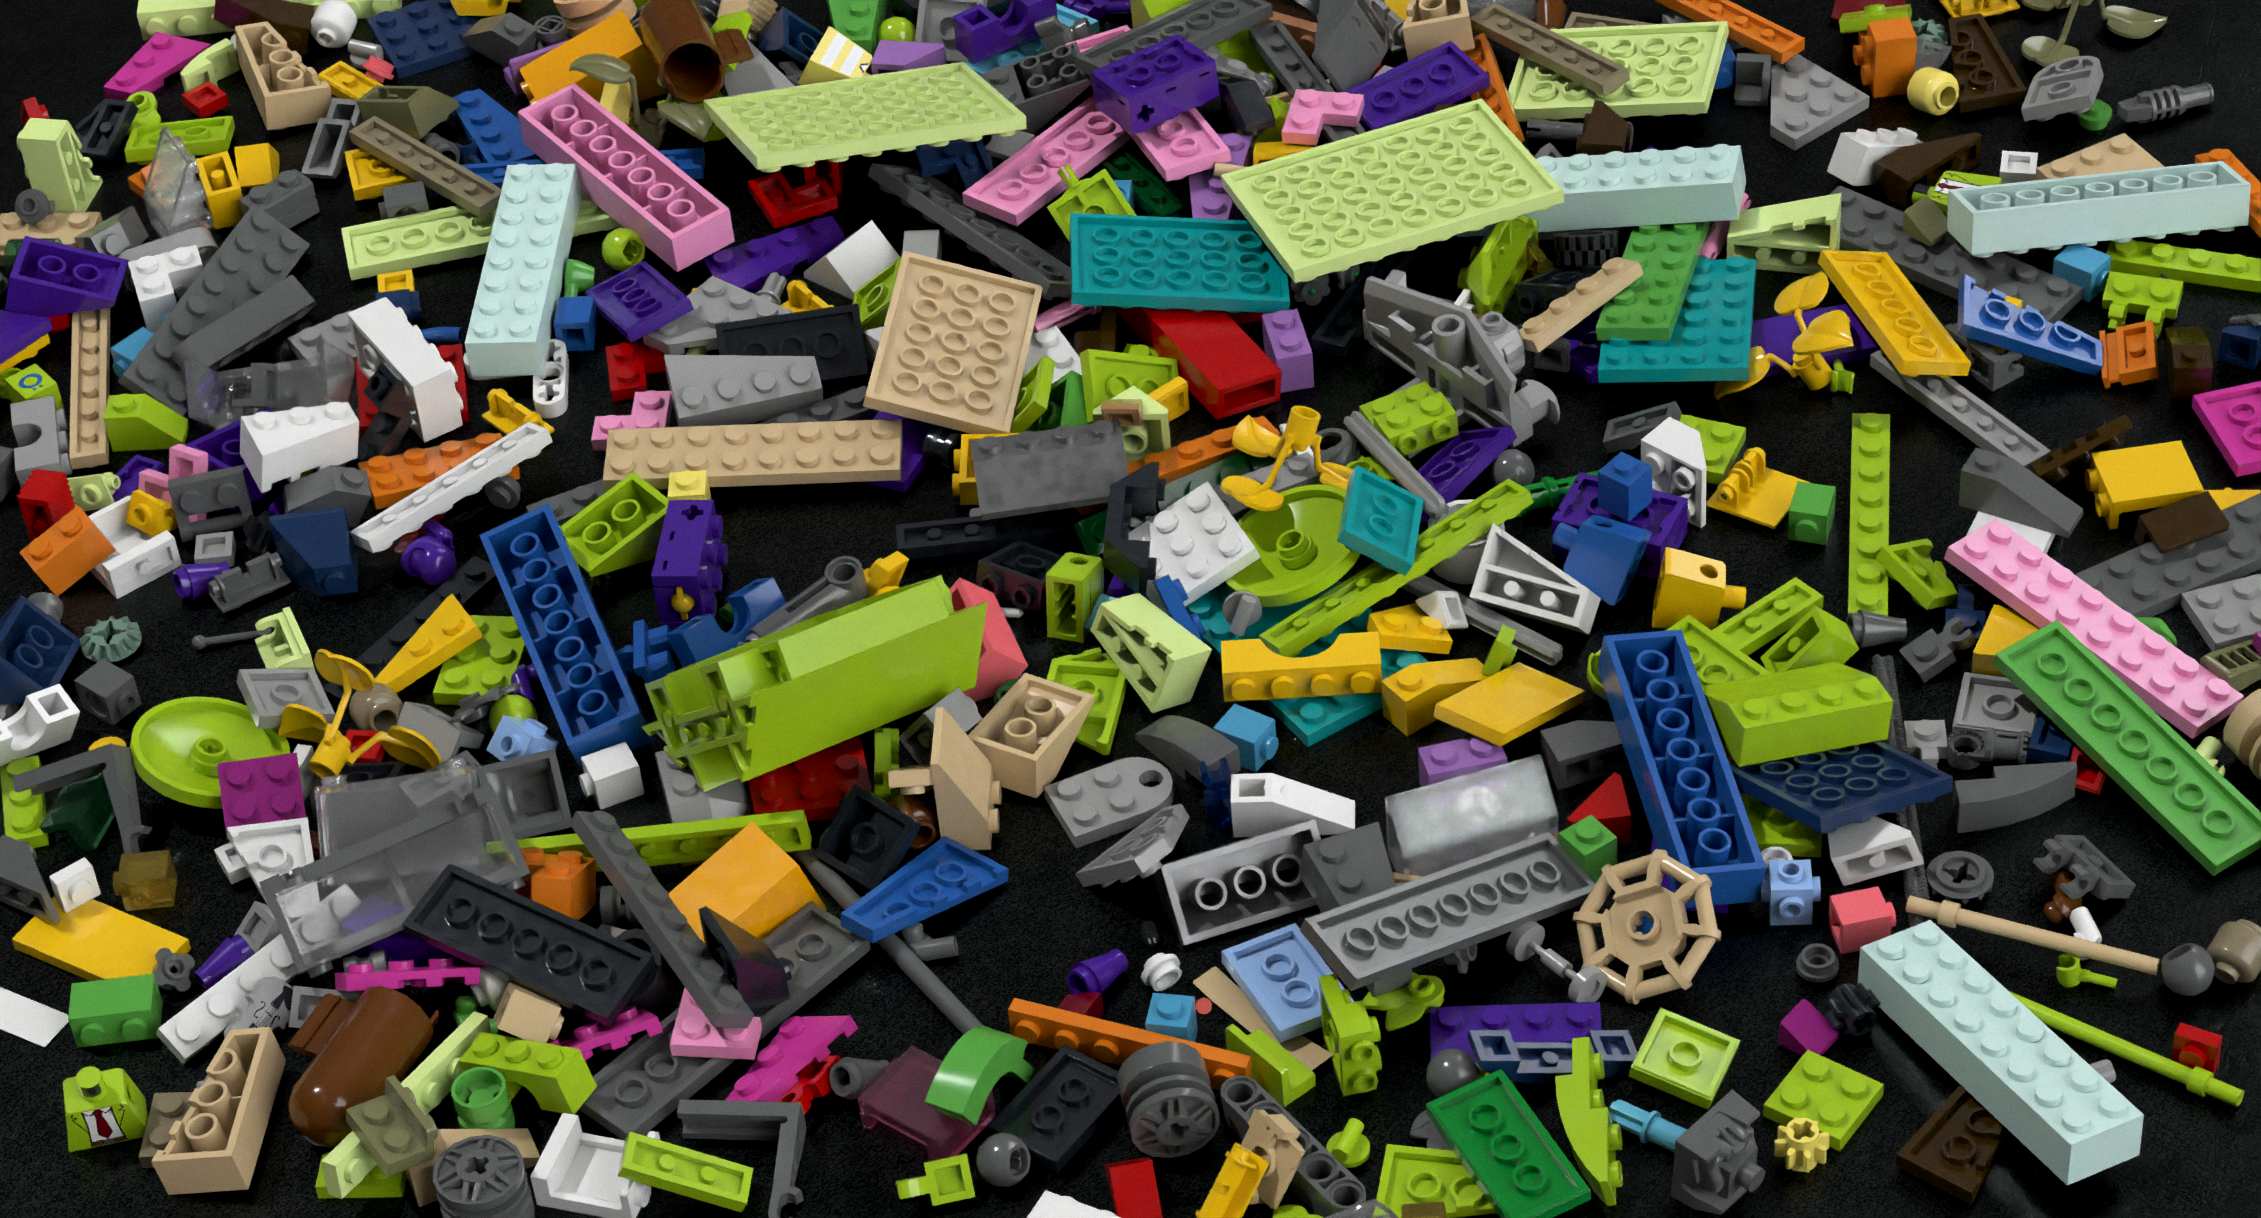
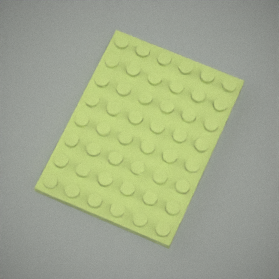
M965 62L704 100V109L708 112L715 125L755 168L762 172H776L781 170V166L793 164L796 167L813 166L815 161L826 159L831 162H842L848 160L849 156L859 154L865 157H875L881 155L882 151L892 149L899 152H908L915 150L916 146L924 144L941 147L948 145L949 141L957 139L973 142L979 141L983 138L982 136L990 134L1006 137L1014 135L1016 130L1027 129L1026 115Z
M1482 98L1221 175L1224 190L1295 283L1312 281L1317 276L1334 271H1345L1357 264L1367 261H1378L1383 259L1384 256L1401 251H1412L1418 246L1427 243L1445 241L1457 234L1467 231H1478L1487 225L1501 221H1512L1518 218V216L1534 211H1545L1554 205L1564 203L1563 189Z

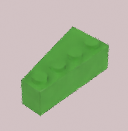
M826 0L832 28L870 53L873 57L878 46L877 29L886 18L889 0ZM871 63L866 70L867 73H872Z

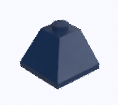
M782 7L758 32L759 51L770 62L779 64L780 62L791 60L804 71L824 33Z
M345 507L269 516L276 550L283 563L281 569L290 581L320 597L358 592V560L350 534Z

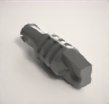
M2204 82L2186 88L2171 85L2138 93L2136 97L2118 102L2117 114L2125 122L2136 121L2139 124L2180 116L2188 108L2212 104L2214 102V90L2209 82Z

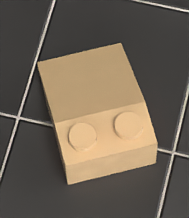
M1024 673L971 731L968 737L992 764L994 780L1001 781V787L1037 799L1044 791L1043 787L1049 785L1057 776L1094 703V695Z
M936 707L930 765L941 838L946 836L972 850H990L992 833H999V810L994 809V804H1001V781L994 780L992 764L944 707Z

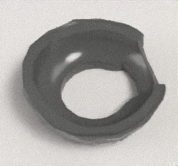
M1328 428L1316 432V434L1322 436L1321 443L1337 444L1327 450H1320L1321 462L1346 466L1355 461L1360 454L1359 445L1348 431L1340 428Z

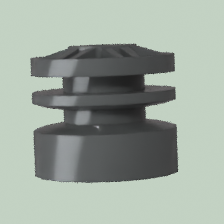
M1166 1041L1148 1045L1134 1052L1122 1063L1117 1074L1118 1089L1123 1108L1126 1110L1132 1142L1141 1152L1153 1157L1162 1158L1188 1155L1205 1146L1215 1136L1220 1125L1219 1110L1215 1103L1214 1093L1210 1088V1079L1204 1058L1197 1049L1185 1043Z
M481 1135L463 1139L445 1150L433 1167V1184L437 1192V1199L441 1205L442 1218H534L535 1205L531 1189L527 1183L528 1177L523 1157L517 1146L505 1138Z

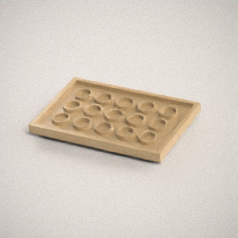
M904 251L863 407L970 434H1009L1043 290L1041 285Z

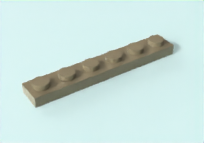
M1495 2L1470 18L1472 30L1480 34L1484 32L1487 38L1604 97L1630 81L1628 68Z
M373 116L349 131L351 143L416 181L423 180L425 186L481 219L497 209L501 188L382 119Z

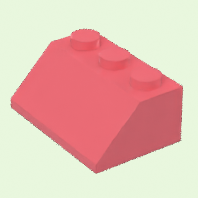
M959 577L949 589L955 611L988 601L976 687L963 692L964 695L969 696L975 702L994 696L996 690L1007 680L1018 679L1028 667V664L994 593Z

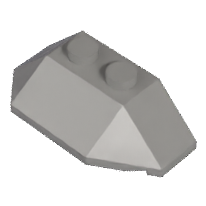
M665 751L655 752V760L671 823L750 815L752 809L745 782H741L740 778L704 792L696 784L694 772L689 766L681 769ZM706 860L685 862L681 864L682 867L703 863Z

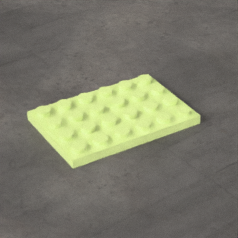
M1727 21L1549 29L1628 68L1630 81L1604 97L1520 54L1508 94L1519 122H1527L1529 118L1551 119L1554 121L1584 118L1586 113L1591 114L1595 100L1603 101L1621 118L1707 113L1729 34Z

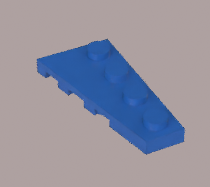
M481 89L465 91L458 96L452 97L458 100L459 107L452 113L468 139L473 138L476 140L479 156L483 163L541 159L524 145L519 119Z
M1966 274L1963 275L1958 285V334L2097 377L2103 367L2102 341L2061 321L2052 324L2046 321L2039 310L2029 305L2025 309L2005 301L2006 294L1994 288L1989 293L1974 285L1976 279Z
M944 836L841 913V927L874 943L1007 882L1009 868Z

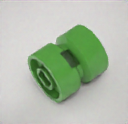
M486 1066L474 1067L464 1071L455 1079L451 1086V1096L458 1114L457 1119L460 1129H515V1116L509 1100V1091L506 1080L501 1072Z

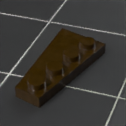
M1978 13L1948 19V36L1953 71L1959 85V113L2024 102L2027 89L1982 14Z

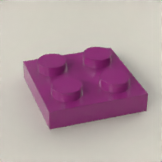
M297 753L217 764L226 836L227 827L306 818Z

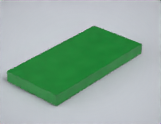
M1502 1069L1426 1103V1114L1500 1218H1553L1591 1200V1190Z

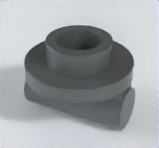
M27 189L18 195L15 202V211L21 220L28 223H38L47 214H54L55 203L48 200L47 196L40 190Z

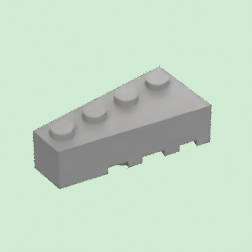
M664 355L666 375L679 427L744 425L772 419L781 414L823 401V388L815 356Z

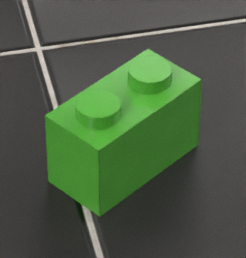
M146 974L72 983L68 1021L77 1048L159 1038L156 1032L161 1027L163 1001L155 975Z

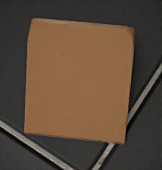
M1107 399L1101 404L1103 420H1119L1120 426L1142 425L1143 401L1141 399Z

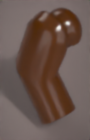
M2066 871L2058 872L2051 877L2050 884L2056 894L2053 896V901L2044 905L2045 914L2055 924L2060 923L2065 917L2069 919L2071 911L2082 906V897L2071 899L2059 888L2061 883L2072 881L2069 873Z

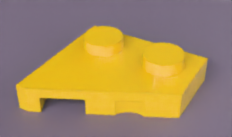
M1416 603L1371 613L1366 624L1368 632L1379 631L1380 648L1449 654L1453 643L1447 629L1442 628V622L1434 617H1430Z

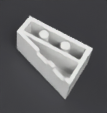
M330 402L321 406L294 407L285 411L258 412L254 415L241 416L240 455L261 493L271 490V484L287 478L291 483L300 479L301 473L316 468L319 471L330 465L337 466L358 458L359 420L348 402Z
M1492 523L1469 597L1490 608L1589 635L1601 598Z

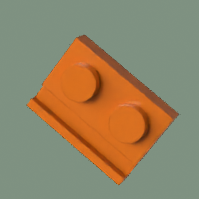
M2153 320L2116 327V332L2106 334L2105 330L2099 331L2103 355L2101 372L2105 389L2111 388V383L2121 382L2123 386L2159 378L2157 338Z

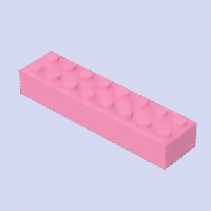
M575 83L518 111L524 145L547 164H576L581 192L621 226L638 233L645 246L676 272L689 267L693 263L734 242L729 208Z

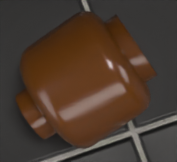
M899 793L889 801V803L899 808L898 810L922 824L908 850L925 848L937 838L940 832L938 815L927 795L924 793L900 795Z

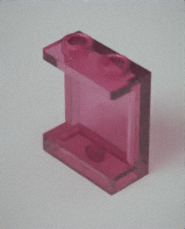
M911 1045L899 1058L894 1059L890 1063L888 1069L873 1084L868 1085L858 1098L864 1127L872 1129L881 1121L927 1146L928 1159L932 1161L958 1155L996 1116L993 1091L991 1090L976 1126L938 1113L924 1101L943 1061Z

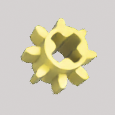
M1796 1117L1786 1127L1778 1126V1138L1775 1140L1774 1155L1775 1157H1785L1786 1169L1810 1172V1170L1816 1167L1817 1163H1826L1830 1135L1826 1132L1819 1133L1818 1121Z

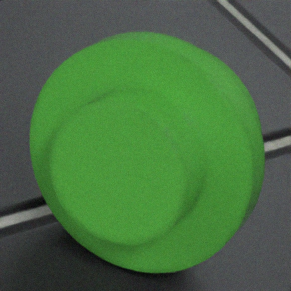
M2095 99L2092 108L2084 113L2076 114L2083 128L2101 130L2111 120L2112 109L2103 101Z

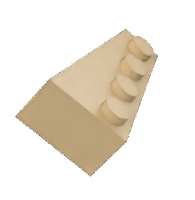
M267 21L235 26L237 60L267 131L284 130L288 127L318 123L319 117L326 118L332 100L331 86L326 81L321 82L318 79L317 72L311 66L306 67L302 63V58L297 51H291L287 47V41Z

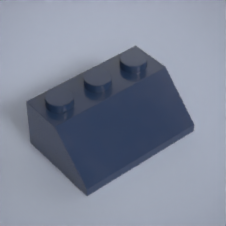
M22 595L0 618V704H24L27 695L59 684L81 645L78 637Z

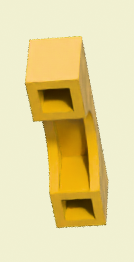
M1379 631L1339 634L1336 641L1328 649L1317 655L1303 658H1292L1276 654L1268 649L1261 639L1221 641L1224 702L1382 693Z

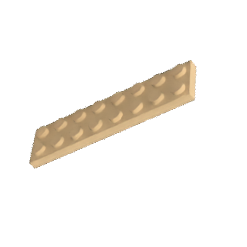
M902 419L608 430L603 474L604 490L608 491L633 471L655 489H668L669 473L686 470H707L709 487L901 480Z

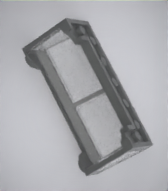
M490 782L472 790V793L466 795L464 800L459 797L449 804L303 867L294 868L290 875L289 873L277 874L259 883L298 973L302 975L308 972L312 979L333 970L332 961L403 931V922L449 863L511 891L526 885L523 878L530 876V871Z

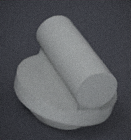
M351 39L348 43V51L351 52V63L356 68L368 70L362 64L364 61L368 62L370 55L382 60L384 59L381 45Z
M1249 591L1234 592L1223 603V615L1226 621L1231 624L1230 631L1238 636H1243L1247 627L1256 623L1262 613L1259 598Z

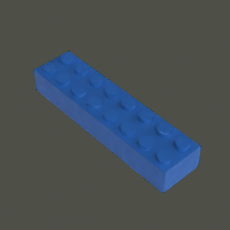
M549 503L479 535L566 743L582 773L584 774L581 761L583 756L622 742H626L629 749L633 751L654 741L653 735L649 736L641 728L647 725V721L566 536Z
M1682 630L1604 636L1597 670L1657 849L1666 850L1668 856L1698 874L1708 875L1712 881L1710 892L1713 905L1758 901L1766 866ZM1666 874L1671 891L1675 893L1683 884ZM1695 899L1687 902L1685 908L1696 907Z

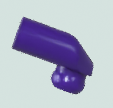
M533 663L528 666L525 664L519 665L511 677V684L519 683L521 685L520 689L513 691L514 695L528 698L535 707L537 700L532 684H539L541 681Z

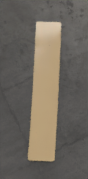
M1216 966L1193 981V984L1210 1000L1252 1033L1260 1028L1311 1071L1333 1056V1053L1323 1049L1303 1035L1280 1043L1243 991Z

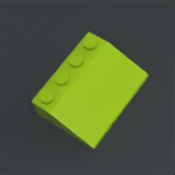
M1838 662L1702 686L1720 740L1739 767L1888 738L1894 700L1875 676Z

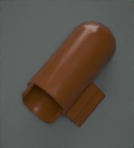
M649 0L641 10L638 30L663 87L679 101L700 104L706 99H712L719 93L724 84L725 67L728 64L738 62L741 64L754 58L740 29H726V31L712 33L700 6L694 0Z
M382 986L367 988L355 1003L343 999L341 996L330 993L325 994L288 1044V1047L304 1056L307 1055L314 1058L294 1084L288 1103L289 1118L298 1134L318 1147L335 1148L353 1131L346 1122V1109L384 1095L386 1077L395 1075L400 1083L403 1081L432 1040L433 1028L439 1019L438 1009L429 1019L422 1008L408 996L394 989Z

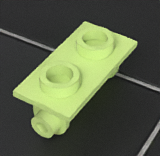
M111 472L66 478L69 480L68 485L71 486L69 490L72 491L71 496L74 497L75 507L79 505L83 511L103 509L115 503L112 495L121 486L119 476Z

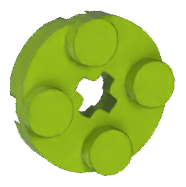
M875 728L874 794L889 802L894 796L899 794V787L889 788L888 771L899 768V729Z

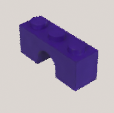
M1010 0L1009 8L1001 18L996 17L982 4L953 16L956 48L972 63L976 64L986 61L1005 50L1012 49L1034 37H1038L1039 35L1034 23L1053 15L1058 18L1056 0Z

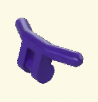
M1065 0L1062 5L1098 21L1107 14H1132L1130 1Z

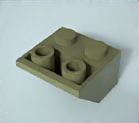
M376 85L356 101L364 122L376 116L416 140L423 139L429 134L431 129L437 124L446 121L449 118L448 115L459 107L458 100L427 86Z

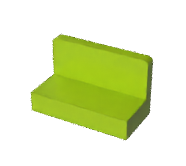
M1234 1024L1225 1028L1227 1050L1252 1057L1253 1080L1281 1106L1286 1107L1316 1086L1315 1073L1260 1028L1249 1035H1246Z

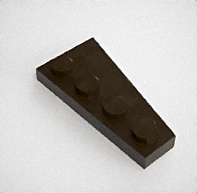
M2124 414L2097 428L2086 438L2082 436L2074 440L2063 450L2059 448L2047 455L2041 462L2038 459L2030 463L2026 468L2054 487L2071 475L2069 470L2076 466L2079 471L2090 465L2091 453L2101 452L2102 450H2117L2124 445L2126 441L2123 436L2134 425Z
M1960 1085L1896 1154V1166L1972 1205L2007 1128Z

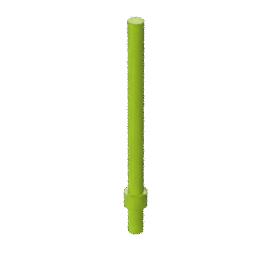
M2010 992L2046 1026L2185 1084L2187 1091L2205 1097L2208 1094L2236 1107L2243 1100V1090L2215 1079L2214 1073L2198 1066L2194 1069Z

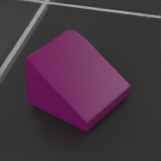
M1802 999L1780 1023L1779 1044L1801 1056L1807 1050L1822 1056L1839 1038V1032L1834 1030L1828 1020L1805 999Z

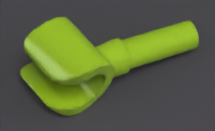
M1836 359L1833 361L1834 370L1830 391H1845L1848 394H1852L1855 373L1845 371L1841 360Z
M2064 953L2059 956L2060 967H2056V974L2062 986L2068 988L2077 986L2080 982H2090L2115 989L2117 978L2081 969L2080 959L2074 954Z

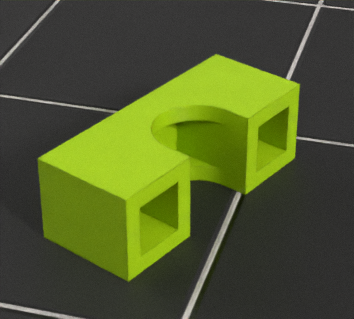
M482 1032L458 1060L463 1071L474 1067L486 1066L501 1072L507 1083L510 1102L524 1086L534 1095L542 1110L575 1115L597 1087L580 1049Z

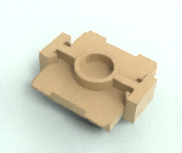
M1254 1109L1247 1123L1250 1127L1241 1145L1269 1161L1270 1164L1249 1204L1266 1203L1271 1209H1278L1306 1151L1296 1140L1301 1132L1283 1114H1268L1265 1110Z

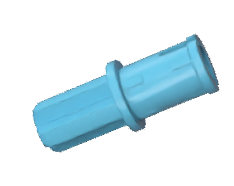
M1617 1100L1609 1107V1114L1613 1124H1619L1620 1128L1639 1136L1641 1143L1647 1144L1652 1142L1671 1152H1675V1140L1687 1130L1661 1118V1114L1658 1111L1649 1113L1623 1100Z

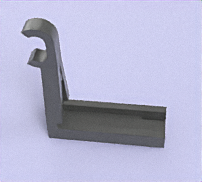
M108 744L12 777L15 792L20 793L31 789L32 795H39L103 773L120 829L127 862L131 866L139 868H151L158 863L159 860L154 857L145 856L141 858L139 852L138 838L142 834H149L152 827L141 825L135 768L130 747Z
M679 1099L677 1116L679 1119H682L684 1124L683 1138L778 1141L774 1180L768 1211L769 1218H780L781 1209L787 1203L798 1205L804 1201L802 1191L794 1187L807 1129L801 1103Z

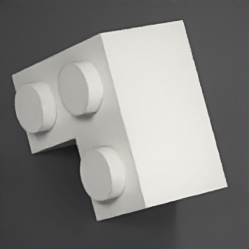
M197 245L179 247L173 251L154 256H144L138 260L128 262L146 328L149 331L155 333L160 326L162 318L171 312L177 304L173 290L181 286L190 287L204 269Z

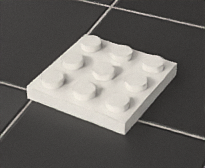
M1208 481L1129 532V540L1150 541V557L1157 558L1155 580L1168 574L1172 581L1179 578L1189 598L1183 602L1185 607L1261 558L1252 542ZM1148 580L1147 597L1151 603L1168 615L1152 583L1153 581Z

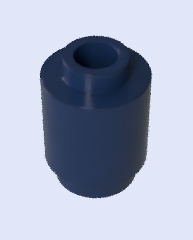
M410 289L378 292L376 293V300L370 301L372 303L387 297L396 308H402L410 324H413L414 320L423 319L419 291L410 292Z

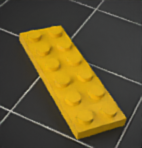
M1821 250L1818 260L1819 265L1900 374L1908 377H1916L1918 375H1936L1942 378H1950L1952 375L1968 376L1971 366L1970 360L1887 252Z

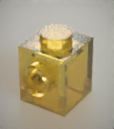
M169 850L121 855L119 871L113 873V888L116 896H122L126 911L174 906L177 874Z

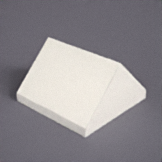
M871 220L804 271V278L853 300L856 290L900 256Z

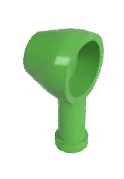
M567 259L563 297H576L578 293L594 286L595 267L579 260Z

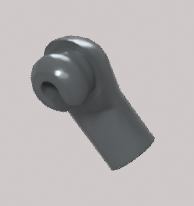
M919 922L901 930L904 937L902 941L922 961L955 957L959 954L955 935L932 939L923 933V925Z

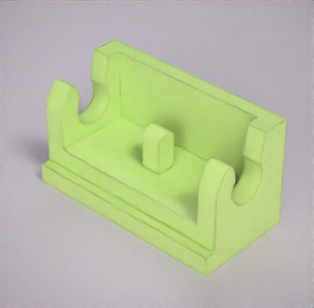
M290 606L283 608V612L260 619L255 624L257 631H262L269 627L275 628L271 634L255 639L257 649L266 669L314 668L310 650Z

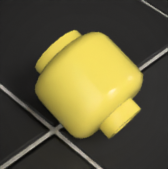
M1924 67L1915 72L1910 79L1907 87V97L1909 103L1915 109L1939 116L1946 114L1956 104L1959 97V85L1957 79L1951 73L1933 67Z

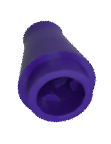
M228 563L182 564L181 569L173 570V582L178 597L180 599L188 598L192 601L206 594L210 590L208 583L213 581V576L230 570Z
M237 934L231 939L226 937L194 974L202 986L208 990L254 955L255 952L241 935Z
M1112 949L1108 953L1073 964L1066 978L1072 994L1088 992L1103 994L1116 978L1128 969L1127 958L1120 950Z

